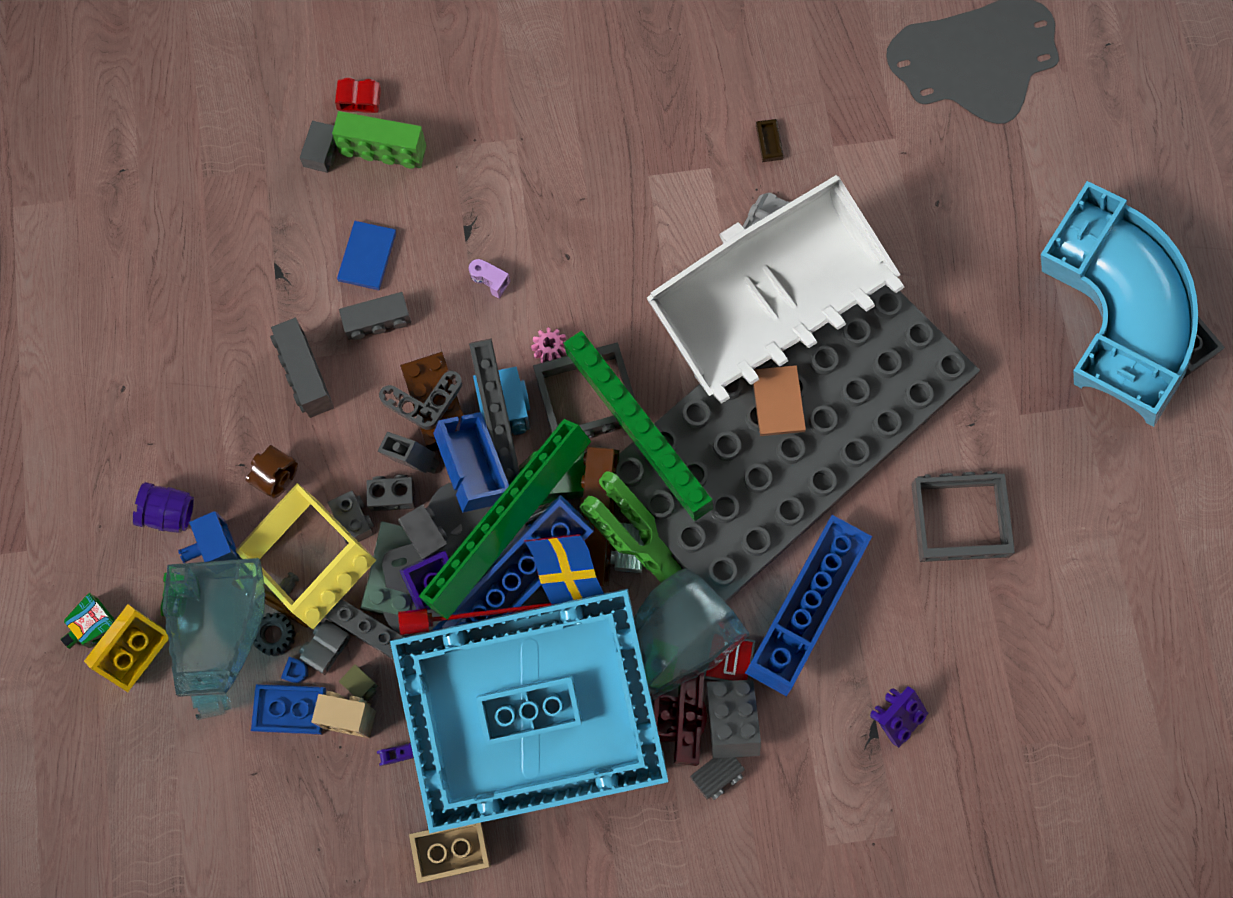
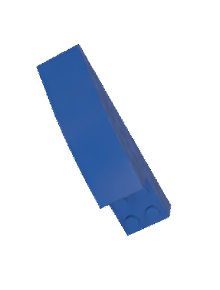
M560 495L532 525L529 524L500 554L452 615L520 607L541 585L533 555L524 540L580 534L585 541L594 531V526ZM514 612L439 621L431 631L512 614Z
M831 515L745 672L747 675L785 696L789 694L872 538L871 535Z

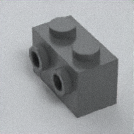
M350 491L328 501L334 518L358 542L373 535L371 528L374 527L370 516H365L362 508L365 507V504L360 495L356 496L353 491Z

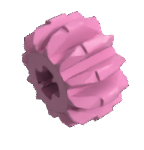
M548 327L546 329L547 333L539 330V337H533L535 344L531 345V349L535 351L534 357L536 359L541 358V363L567 355L563 344L566 336L565 334L559 335L558 329L552 333Z

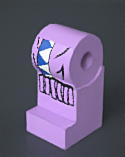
M481 259L473 260L469 265L472 280L489 286L492 295L500 298L510 283L509 274Z

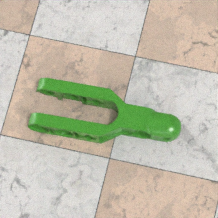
M609 471L604 472L599 479V484L607 492L606 495L617 503L621 508L620 511L639 531L640 539L645 545L640 546L599 499L588 496L580 506L583 514L619 553L635 555L660 583L667 586L679 584L683 578V570L672 557L670 549L658 537L653 515L616 474Z

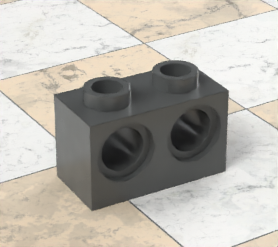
M396 475L395 478L386 479L384 476H375L372 480H366L367 507L370 511L415 509V490L412 477ZM406 487L408 489L405 495H397L399 488ZM378 489L385 490L384 495L381 497H375L374 494Z

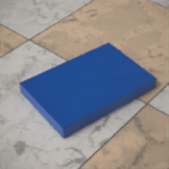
M354 221L337 280L343 283L380 290L397 233L396 230Z
M256 684L251 731L322 735L323 728L312 723L318 694L326 695V688Z

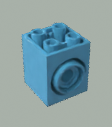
M517 366L498 370L511 433L514 435L523 434L526 430L530 429L527 411L531 410L525 381H520ZM474 375L473 379L475 383L480 412L482 413V416L486 424L476 375Z

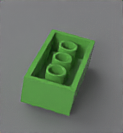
M338 111L332 135L339 153L343 156H357L367 161L378 160L388 165L395 163L410 169L414 167L421 168L426 150L422 126Z

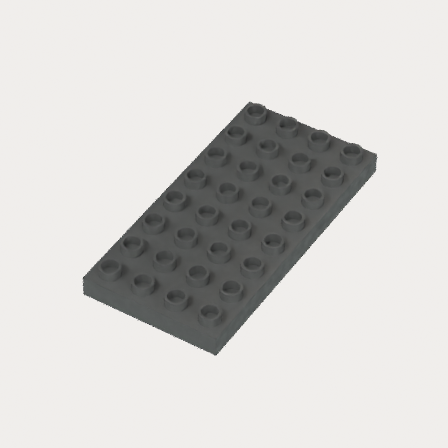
M884 285L869 295L875 305L872 309L866 312L856 304L840 314L846 323L842 328L837 330L828 322L812 333L817 341L812 347L808 348L799 341L784 350L783 353L788 362L782 366L769 359L754 368L755 370L797 365L805 432L760 436L753 384L750 385L743 376L724 387L730 398L722 404L713 394L709 396L701 384H699L654 423L713 500V510L694 522L634 442L619 453V463L616 468L617 476L653 515L658 537L670 549L672 557L718 609H721L966 387L979 373L980 370L900 291L895 293Z

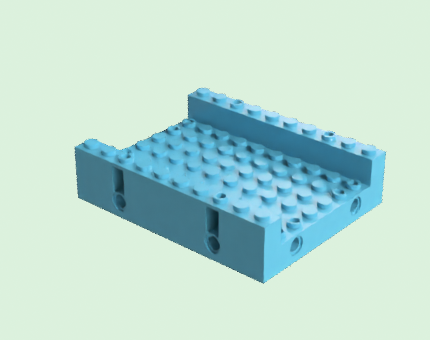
M628 589L400 637L390 641L429 833L668 782L667 768L658 734Z

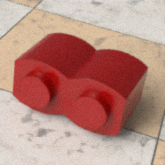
M344 78L338 80L335 98L337 110L378 113L381 95L380 84L373 79L355 81L353 78Z

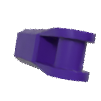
M411 742L377 751L381 759L379 766H386L414 758ZM395 751L396 759L390 760L389 752Z

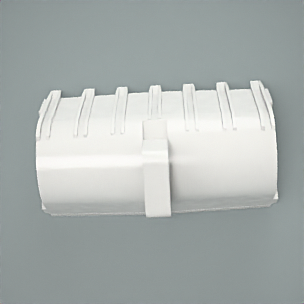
M835 175L747 229H744L738 222L719 234L723 242L721 246L652 291L647 300L695 374L694 376L709 396L713 394L722 404L730 398L724 387L743 376L752 385L759 380L754 368L769 359L782 366L788 362L783 353L784 350L799 341L808 348L812 347L817 343L812 333L828 322L837 330L842 328L846 323L840 314L852 306L858 304L866 312L872 309L875 305L869 295L884 285L895 293L905 287L898 278L901 274L840 177Z

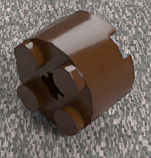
M270 445L262 454L257 453L251 461L253 467L245 481L267 496L275 499L286 490L283 486L288 478L293 480L298 469V463L289 455Z

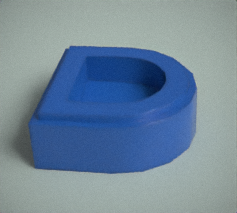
M289 657L281 679L292 683H301L308 676V667L301 660Z

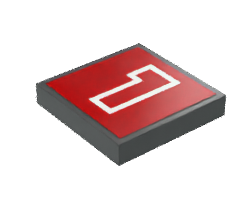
M710 633L704 666V679L717 682L750 680V676L745 672L753 659L755 640Z

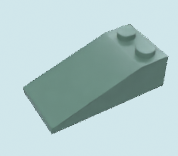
M381 521L373 553L376 561L369 570L360 610L384 615L383 612L398 615L399 611L409 610L412 599L411 595L385 587V576L382 567L383 557L389 550L412 543L402 526ZM399 558L393 560L391 565L393 567L405 565L407 559Z

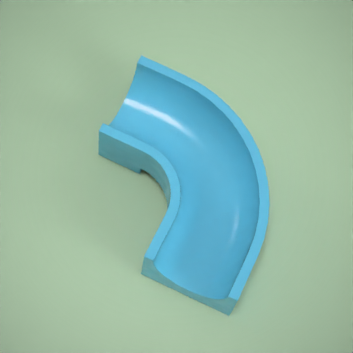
M1086 181L1041 253L1042 272L1086 294L1097 305L1103 323L1099 334L1095 335L1073 371L1074 385L1081 389L1085 386L1092 387L1121 400L1137 411L1147 424L1154 427L1177 391L1191 360L1198 326V304L1194 282L1179 249L1157 224L1139 211L1128 206L1126 199Z

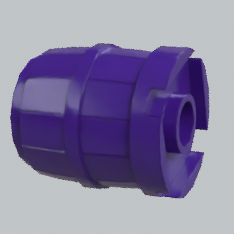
M144 482L140 486L136 497L137 512L133 511V525L139 527L147 526L159 531L176 533L186 531L193 512L194 497L190 496V493L175 488L155 486L152 483Z

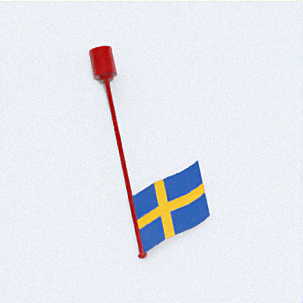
M580 534L524 540L533 555L540 583L551 603L454 614L448 620L526 611L604 594L596 578L588 547ZM427 608L398 612L400 635L429 632V627H433V622L447 620L442 616L432 617V612L427 613Z

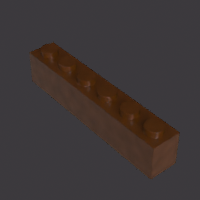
M587 447V452L584 453L583 457L586 470L581 481L584 494L580 499V506L588 496H593L599 499L614 516L615 501L606 495L607 492L599 484V479L606 471L616 474L620 450ZM582 512V516H583L589 523H591V521H590V520L583 514V512ZM594 526V531L586 538L585 543L590 552L595 575L600 586H609L612 545Z

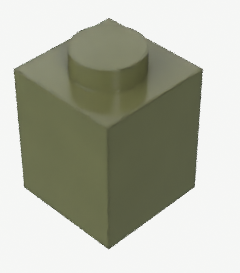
M354 665L339 681L353 696L363 698L364 701H369L377 692L375 689L378 685L357 665Z

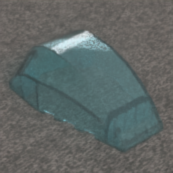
M259 558L167 565L163 614L166 618L165 627L170 644L169 653L172 657L175 692L178 697L226 694L232 688L251 651L264 616V577Z
M687 568L676 572L653 589L634 616L651 701L665 692L677 688L678 685L687 680L697 677L700 673L712 669L749 636V632L734 611L700 576Z

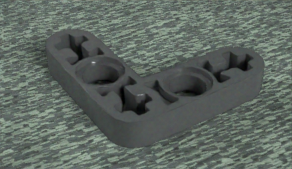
M455 371L446 372L424 404L392 385L383 387L380 390L379 398L385 407L422 429L431 430L437 425L460 391L462 379ZM453 378H455V381H456L457 384H456V385H454V384H451V385H450V387L448 388V391H449V393H451V394L449 395V394L445 391V390L447 389L448 385H449L448 382H447V380H448V379H449V380H452ZM393 392L394 397L397 400H399L398 406L396 401H394L393 399H389L388 401H386L387 398L385 394H391ZM438 395L446 397L445 403L441 406L433 403L434 398ZM407 402L415 405L414 410L410 413L402 410L403 405ZM420 408H422L420 412L424 416H429V414H431V422L427 421L426 423H424V419L422 418V416L418 415Z

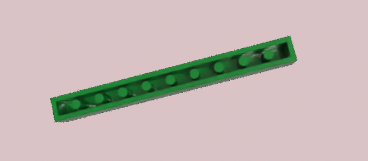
M580 331L563 342L568 357L694 522L713 510L712 498L586 335Z
M563 419L419 595L435 613L448 620L532 514L543 503L553 488L556 487L574 462L585 451L591 440L578 424Z

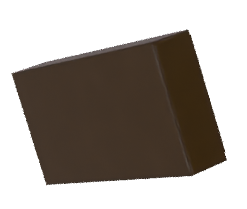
M777 119L756 121L762 162L783 160L784 155Z

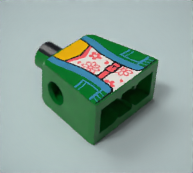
M88 593L65 618L64 623L71 631L63 636L61 641L68 649H71L78 642L87 648H91L97 645L115 619L97 596Z

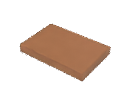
M797 365L755 369L754 371L759 380L753 383L760 436L805 432Z

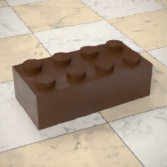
M443 352L400 365L410 396L423 404L441 377L449 371ZM448 379L447 382L449 385L445 391L450 395L451 393H449L448 388L451 384H453L452 380ZM438 395L434 398L433 403L441 406L445 403L446 397ZM457 395L440 420L458 417L460 422L463 413ZM420 408L418 415L422 416V418L424 419V423H426L427 421L431 422V414H429V416H424L423 414H421L420 410L422 408ZM436 426L431 430H425L420 427L426 447L431 451L439 450L434 437Z

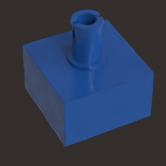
M216 511L189 522L197 543L178 550L183 563L202 555L205 564L215 572H218L241 562L240 556L236 553L237 548L228 525Z

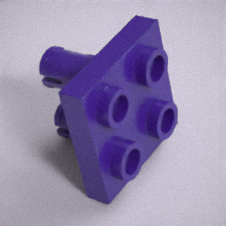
M909 686L902 693H899L894 688L890 689L889 691L893 695L887 693L885 700L892 705L887 711L877 705L875 710L878 713L872 710L870 717L880 724L892 744L898 748L910 738L911 733L918 725L924 722L929 714L915 690Z

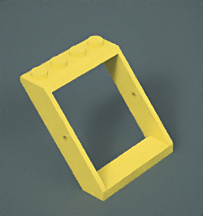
M298 483L236 549V553L285 606L312 629L318 625L376 561L324 506ZM311 504L349 543L294 602L261 567L258 561Z

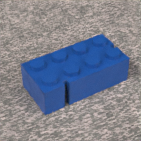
M482 413L464 415L461 417L460 422L458 417L439 420L434 431V437L454 491L458 490L456 497L462 513L493 506L509 487Z

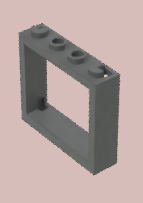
M618 342L596 348L605 361L615 359L622 383L635 399ZM568 356L533 365L552 433L558 425L544 378L578 369ZM614 416L579 425L588 438H592L596 433L603 432L606 434L615 431L617 427H621Z
M992 471L985 472L984 475L966 472L962 476H953L952 473H945L939 475V477H931V475L925 474L924 476H917L911 483L920 562L1009 558L1015 553L1005 474L992 473ZM994 486L1001 545L927 548L921 490Z

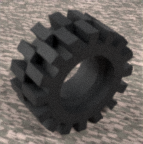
M273 612V614L266 613L265 617L260 616V620L258 622L255 621L253 624L255 628L251 629L253 634L251 640L254 642V646L269 656L285 654L284 651H289L291 643L294 644L295 642L293 639L296 636L294 625L282 614L279 615ZM271 626H278L282 631L280 640L275 643H269L265 638V633Z

